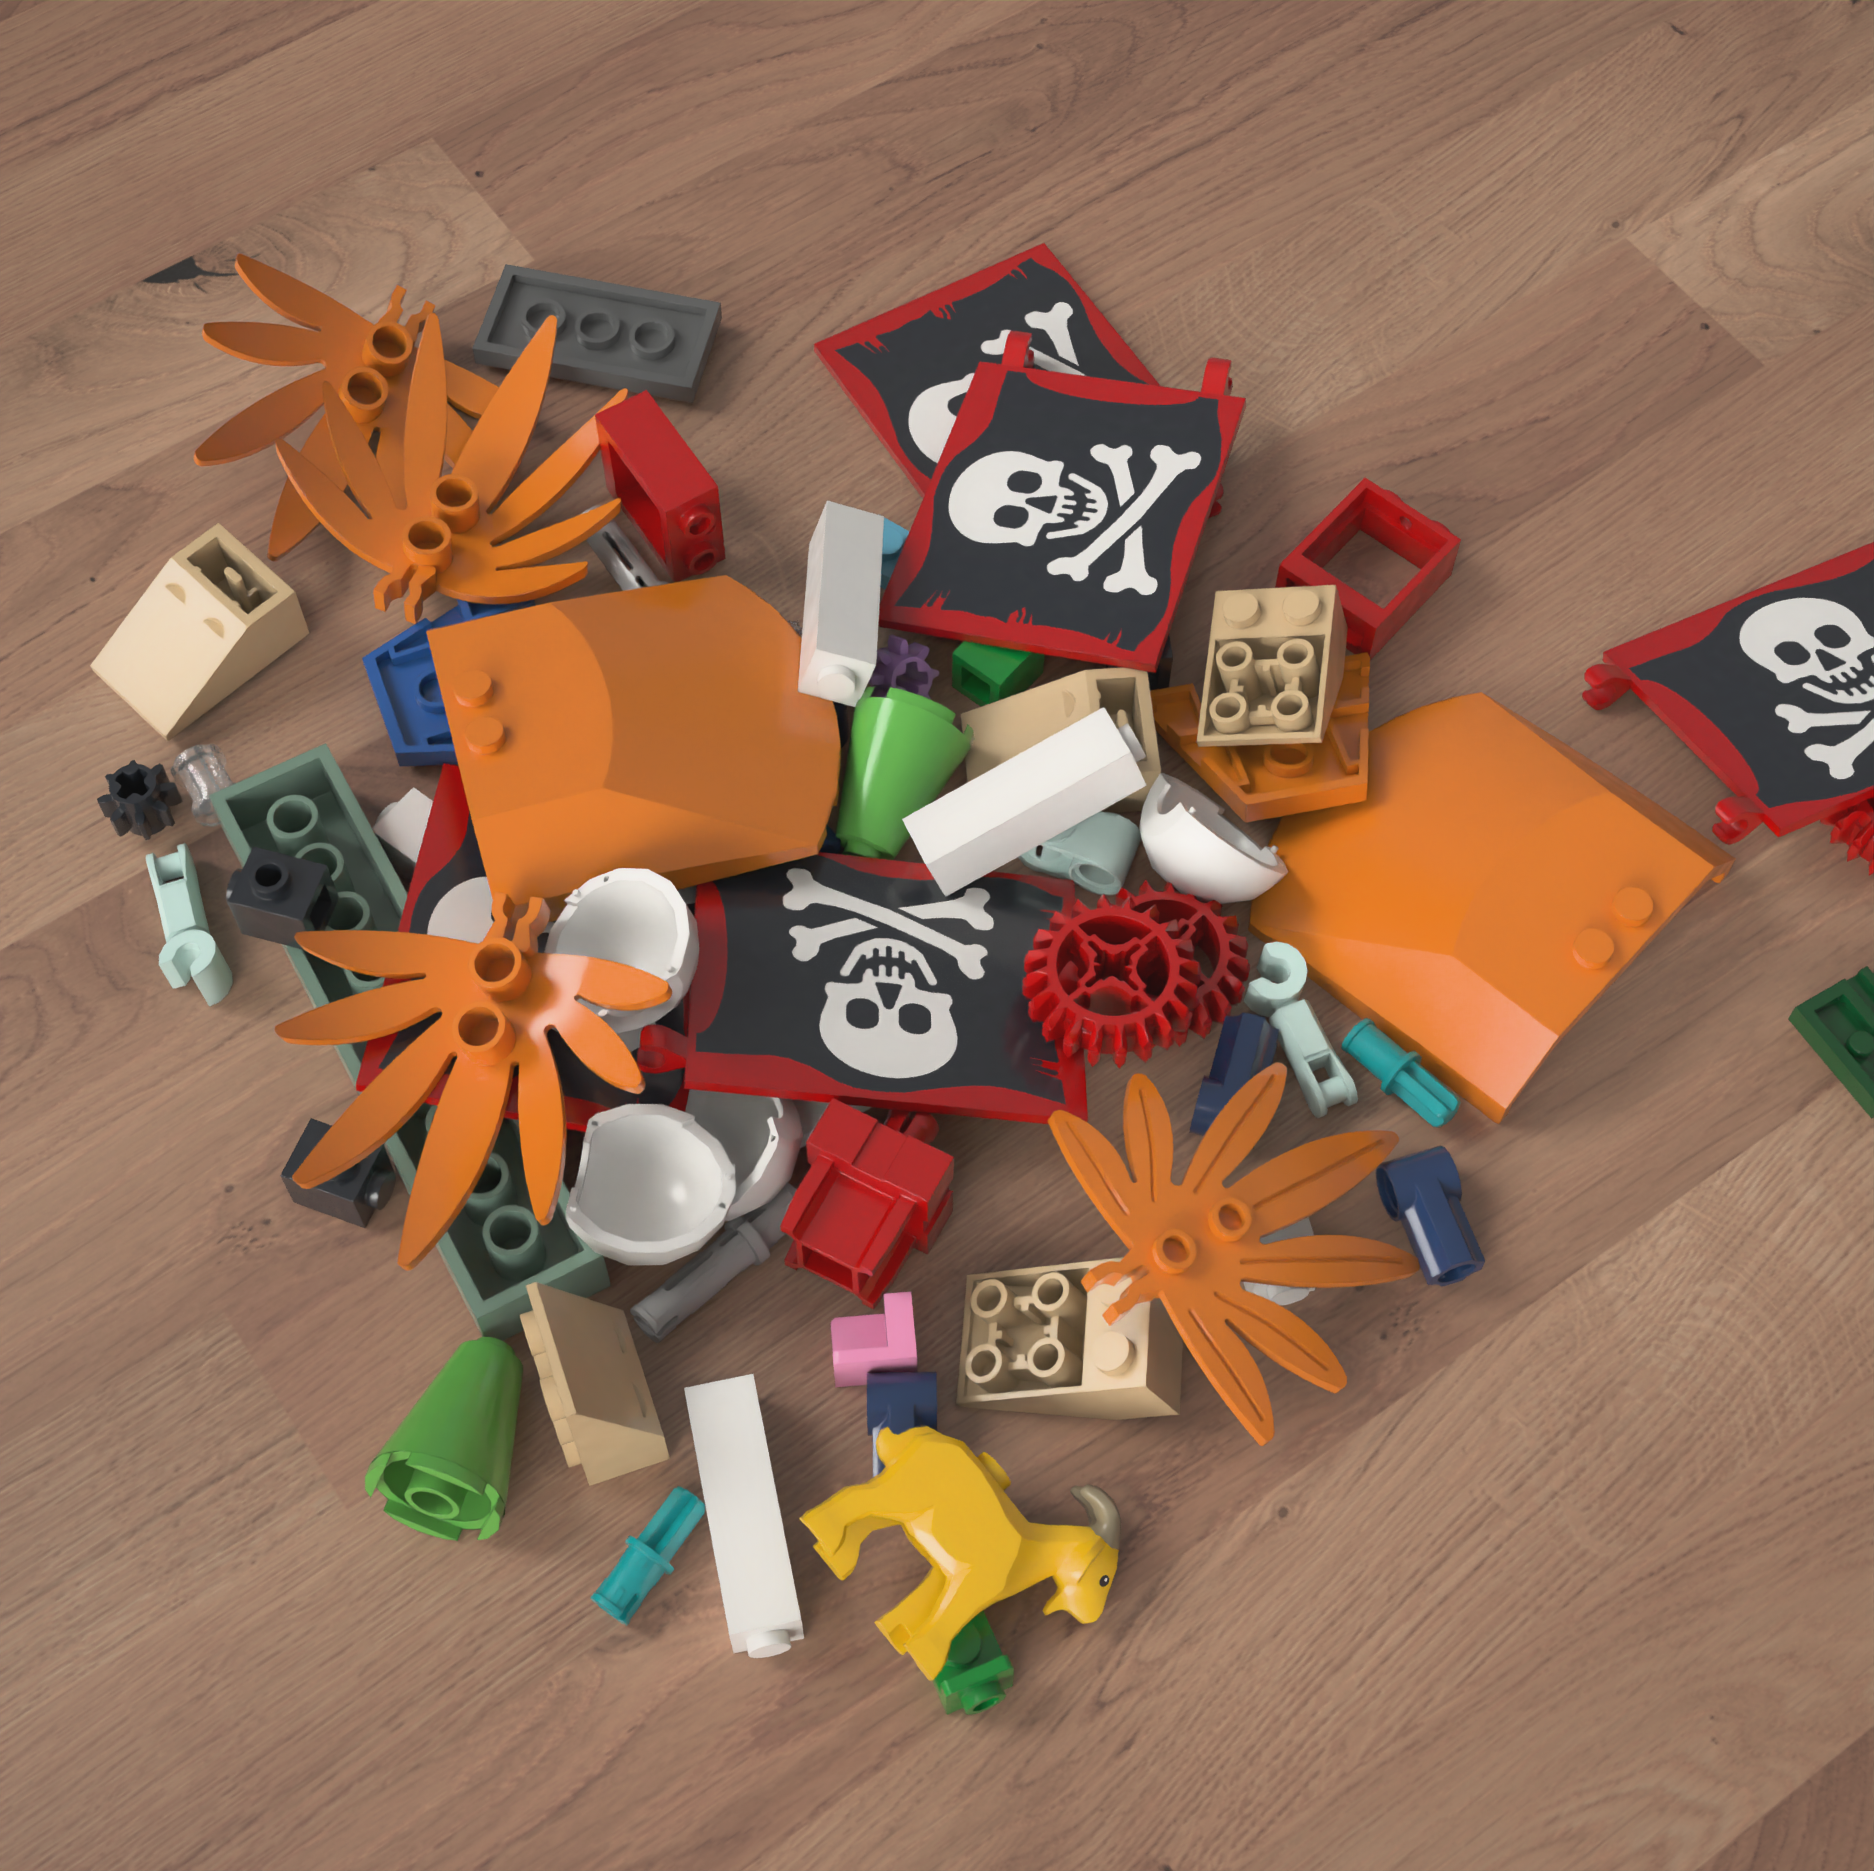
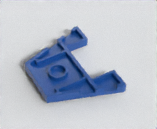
M457 599L458 605L434 621L430 622L427 618L422 619L362 658L400 767L443 765V763L458 764L426 631L536 606L534 599L511 604H480Z

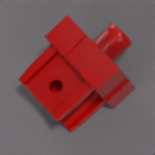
M833 1098L806 1141L807 1158L811 1167L796 1190L780 1225L781 1231L794 1239L784 1262L786 1266L796 1271L798 1268H803L855 1294L862 1300V1304L874 1310L896 1280L913 1248L928 1255L952 1214L953 1191L949 1190V1185L954 1178V1157L929 1145L936 1138L939 1132V1125L934 1117L927 1112H917L912 1120L909 1118L912 1111L890 1109L884 1124H881L877 1119Z

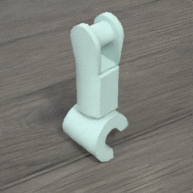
M183 843L177 845L178 852L159 858L154 853L146 855V863L166 939V944L159 955V966L173 989L186 986L192 975L207 1004L212 1006L220 1002L229 993L233 984L232 972L213 937L210 935L200 894L196 867L187 844ZM184 876V878L167 884L165 883L166 881Z
M1272 942L1265 944L1257 965L1261 978L1249 983L1244 998L1245 1004L1255 1013L1270 1017V1025L1279 1029L1277 1039L1294 1070L1308 1107L1315 1117L1320 1118L1327 1115L1328 1107L1341 1102L1347 1106L1356 1104L1358 1095L1353 1079L1334 1051L1310 1002L1306 999L1298 1001L1305 985L1308 971L1304 957L1296 948L1287 943ZM1325 1067L1330 1079L1318 1083L1312 1071Z

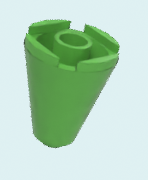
M866 687L854 708L835 837L841 840V846L844 847L843 855L894 860L911 836L902 819L936 800L970 751L975 739L974 731L967 724L964 733H962L952 725L956 713L924 696L890 687L886 698L871 697L874 687Z
M480 1337L477 1340L461 1343L371 1462L365 1475V1490L371 1498L375 1488H377L388 1499L383 1511L394 1520L418 1532L458 1541L462 1529H481L477 1540L488 1539L499 1530L506 1511L523 1378V1365L518 1357L515 1356V1352L510 1345L493 1337Z

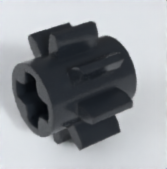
M132 760L129 765L121 767L114 774H107L105 776L109 784L110 794L102 795L97 798V801L104 816L110 818L118 836L122 837L130 830L136 835L143 836L145 840H150L151 835L162 831L166 826H174L175 821L169 806L178 805L183 801L176 783L170 782L162 764L159 763L150 769Z

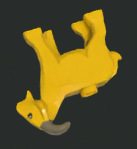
M888 1426L881 1429L876 1440V1448L879 1459L886 1466L882 1472L865 1483L843 1487L821 1504L806 1511L799 1518L818 1539V1542L813 1545L814 1549L840 1580H845L853 1572L858 1561L861 1543L873 1530L901 1525L907 1539L926 1558L932 1567L913 1591L874 1623L899 1654L904 1655L907 1651L910 1653L919 1669L930 1681L937 1677L947 1662L953 1639L977 1614L994 1603L1013 1596L1052 1576L1057 1589L1042 1609L1044 1614L1048 1615L1055 1611L1065 1610L1082 1624L1095 1622L1103 1612L1106 1598L1117 1570L1121 1538L1119 1510L1114 1499L1100 1487L1089 1484L1084 1487L1076 1485L1070 1490L1073 1497L1086 1510L1089 1526L1030 1523L1004 1492L1011 1485V1481L995 1459L986 1452H982L976 1457L963 1441L945 1436L928 1426L910 1428L898 1435L893 1434Z

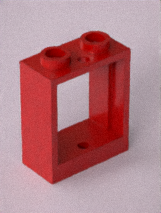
M645 390L595 414L606 488L614 499L621 498L622 511L673 582H680L692 575L703 574L713 568L716 563L726 559L718 485L650 393Z
M1365 477L1279 564L1275 588L1336 585L1348 627L1346 649L1353 654L1367 652L1371 660L1451 576L1461 539L1452 534L1442 523L1430 520L1404 503L1394 492L1379 487ZM1359 530L1421 569L1384 609L1322 569Z

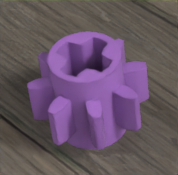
M890 635L888 647L877 650L876 667L868 682L871 687H874L871 697L886 698L891 687L931 699L928 692L933 678L939 675V671L930 668L924 661L930 649L916 642L908 646L906 639Z

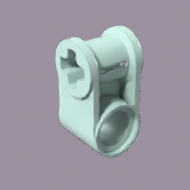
M1100 811L1040 844L1043 846L1041 856L1036 854L1037 847L1018 858L1026 867L1033 871L1043 872L1060 879L1073 880L1074 884L1095 894L1114 895L1123 887L1141 841V834L1139 828L1129 819L1118 814Z

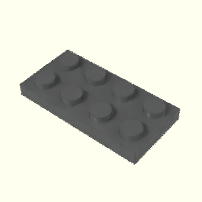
M505 264L472 349L476 364L511 370L547 317L554 315L557 319V335L550 377L619 390L626 388L628 391L635 393L647 390L652 396L693 403L722 320L721 303Z

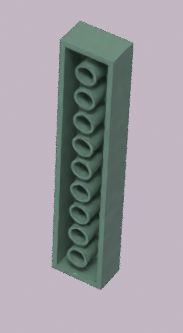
M326 743L209 795L224 833L242 868L253 847L328 866L339 900L325 931L367 930L398 932L408 894ZM282 944L314 1009L383 986L385 979L383 977L347 970L324 961L305 950ZM367 1041L333 1045L355 1089ZM423 1103L412 1117L384 1143L409 1195H411L421 1154L437 1105ZM503 1118L494 1148L477 1185L457 1218L435 1245L482 1337H493L502 1341L524 1331L520 1314L533 1310L526 1285L538 1282L584 1298H588L611 1286L603 1255L595 1253L569 1227L566 1220V1208L570 1193L563 1180L551 1222L542 1226L536 1220L525 1177L519 1120Z

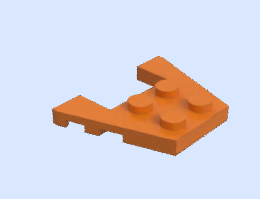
M1367 652L1345 656L1343 679L1322 743L1198 747L1197 734L1201 702L1193 683L1150 691L1155 730L1245 823L1366 801L1368 786L1370 657Z

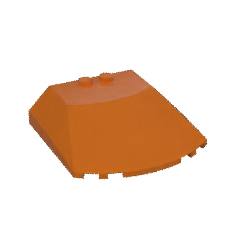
M723 575L549 602L426 631L492 899L495 892L507 893L516 906L511 921L515 929L518 919L527 914L531 897L543 898L551 910L548 922L556 921L567 906L564 900L572 894L573 890L580 888L589 879L618 868L649 869L670 880L676 890L819 853L827 836L826 825L832 807L837 806L839 795L838 779L841 744L833 701L798 692L802 638L771 604L750 588L731 577Z
M1479 692L1451 697L1421 706L1369 731L1366 801L1282 817L1267 847L1272 848L1275 845L1279 848L1276 854L1284 862L1288 873L1273 887L1252 900L1248 931L1265 944L1282 942L1296 948L1305 959L1308 978L1362 1020L1365 1018L1371 1019L1377 1028L1407 1053L1416 1051L1422 1057L1420 1064L1493 1122L1499 1124L1508 1115L1517 1097L1562 1038L1708 880L1711 879L1715 883L1723 881L1736 858L1603 767L1486 694Z

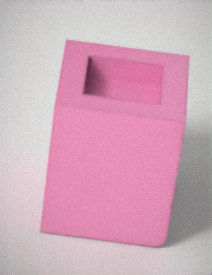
M911 1292L884 1294V1314L838 1317L831 1321L835 1387L867 1385V1373L917 1372V1350Z

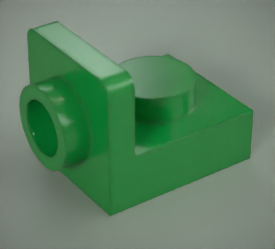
M984 1611L977 1614L956 1635L951 1642L947 1662L942 1671L932 1680L947 1715L961 1708H964L967 1715L985 1711L1004 1700L1006 1697L1004 1690L1013 1686L1014 1667L1009 1656L1002 1654Z

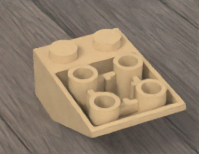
M217 523L169 559L90 666L108 686L161 736L169 741L310 633L296 592L222 525Z
M1336 585L1216 591L1197 734L1198 747L1322 743L1343 679L1348 632Z
M1124 667L1083 670L962 713V733H964L968 724L973 729L975 738L970 751L965 756L967 783L1104 707L1117 729L1128 723L1138 739L1146 757L1136 762L1147 786L1103 809L1102 812L1142 811L1149 790L1161 773L1147 671Z
M1124 1257L967 1275L956 1404L966 1408L1110 1420L1180 1415L1183 1339L1160 1298L1135 1304L1121 1320L1111 1326L1108 1325L1102 1314L1112 1303L1120 1300L1122 1292L1133 1283L1131 1277L1114 1287L1109 1284L1098 1285L1090 1292L1086 1291L1080 1281L1089 1270L1101 1263L1108 1261L1120 1262Z
M538 1282L526 1285L533 1310L520 1314V1319L540 1376L539 1381L568 1467L582 1464L589 1486L670 1459L624 1310Z

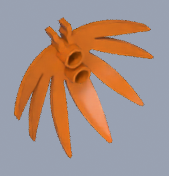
M239 253L236 257L235 269L248 287L275 312L298 325L312 330L261 322H212L204 324L202 330L203 339L213 347L229 355L253 363L270 366H302L321 363L325 368L274 391L230 419L195 450L194 462L201 467L229 463L251 456L274 445L276 438L283 439L294 432L324 405L322 382L327 381L339 395L367 443H369L373 431L380 433L375 458L386 478L396 507L401 510L405 509L407 504L404 484V432L411 379L418 348L414 346L418 333L424 329L428 313L434 312L436 305L426 300L422 310L417 314H411L405 327L399 324L403 312L401 304L407 290L397 285L392 293L386 314L374 325L317 289ZM444 359L447 401L469 416L480 419L499 387ZM447 403V439L444 460L454 468L472 430ZM324 414L305 442L300 454L344 492L348 483L338 462L330 437L326 414ZM289 477L282 490L270 532L267 557L271 561H278L291 552L320 524V521L298 494Z
M428 313L415 360L406 411L404 484L407 507L403 510L396 507L386 478L369 444L329 382H322V394L332 444L346 481L369 519L315 465L285 440L276 438V450L281 464L298 494L314 516L349 550L372 565L390 573L384 576L373 589L376 609L386 612L390 603L397 598H402L409 588L410 595L404 601L405 620L416 624L423 612V602L436 591L443 595L472 603L511 604L547 596L587 576L588 561L530 566L554 558L594 535L620 513L621 498H617L568 520L493 547L522 530L548 510L577 481L600 451L594 415L522 482L492 514H489L504 494L519 468L542 410L556 344L557 319L554 315L547 317L505 377L472 431L452 473L441 477L447 439L446 373L439 319L435 313ZM621 389L597 413L628 399V389Z
M495 892L492 902V915L495 921L484 940L479 944L447 937L392 931L297 932L294 936L296 942L305 951L347 970L383 978H425L358 993L276 1025L274 1030L285 1042L299 1045H341L363 1042L396 1033L428 1018L436 1012H442L441 1018L412 1042L369 1084L318 1142L292 1176L293 1181L301 1188L310 1189L334 1178L384 1144L419 1109L443 1076L451 1060L457 1056L433 1117L409 1199L397 1261L398 1265L406 1271L414 1269L439 1242L457 1218L477 1185L497 1140L509 1099L514 1068L519 1065V1129L527 1187L536 1220L542 1226L551 1222L563 1180L567 1130L561 1080L547 1038V1033L550 1029L556 1028L575 1055L591 1071L606 1082L635 1094H639L645 1089L646 1084L641 1070L621 1038L605 1021L590 1009L577 1002V1000L583 999L596 1006L611 1010H641L668 1001L672 996L670 985L655 975L614 961L579 955L538 953L537 937L544 932L551 913L543 898H530L527 914L518 919L515 929L511 923L516 907L507 893Z
M1276 1062L1250 1079L1220 1111L1199 1143L1181 1185L1178 1186L1171 1182L1173 1133L1169 1114L1160 1093L1146 1075L1134 1074L1127 1083L1124 1097V1141L1133 1182L1116 1149L1097 1129L1071 1113L1063 1110L1054 1111L1048 1119V1124L1065 1159L1091 1201L1129 1249V1252L1120 1262L1108 1261L1101 1263L1089 1270L1080 1281L1086 1291L1090 1292L1098 1285L1109 1284L1114 1287L1131 1277L1133 1283L1122 1292L1120 1300L1112 1303L1102 1314L1109 1326L1121 1320L1135 1304L1160 1298L1183 1341L1208 1380L1260 1446L1266 1445L1274 1437L1275 1430L1271 1402L1257 1364L1248 1349L1231 1329L1271 1360L1318 1387L1337 1394L1346 1386L1347 1376L1338 1359L1324 1340L1309 1325L1277 1303L1243 1290L1240 1282L1288 1287L1340 1288L1392 1282L1412 1277L1419 1271L1420 1265L1417 1257L1393 1245L1363 1237L1313 1235L1290 1238L1268 1244L1260 1242L1261 1238L1283 1230L1322 1210L1356 1187L1385 1160L1398 1144L1399 1137L1395 1132L1367 1130L1321 1138L1271 1159L1229 1188H1225L1222 1182L1253 1149L1267 1129L1278 1108L1285 1087L1287 1067L1282 1063Z

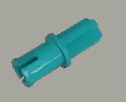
M1368 1018L1360 1021L1347 1034L1341 1049L1353 1056L1382 1082L1380 1089L1386 1095L1395 1093L1435 1128H1441L1455 1116L1461 1104L1459 1097L1420 1064L1422 1057L1416 1051L1409 1053L1404 1051Z
M680 1486L674 1488L637 1539L631 1535L627 1537L625 1543L629 1547L608 1577L604 1579L596 1592L591 1595L590 1599L613 1618L627 1626L645 1597L663 1574L671 1575L675 1570L669 1562L705 1514L706 1505L703 1501Z

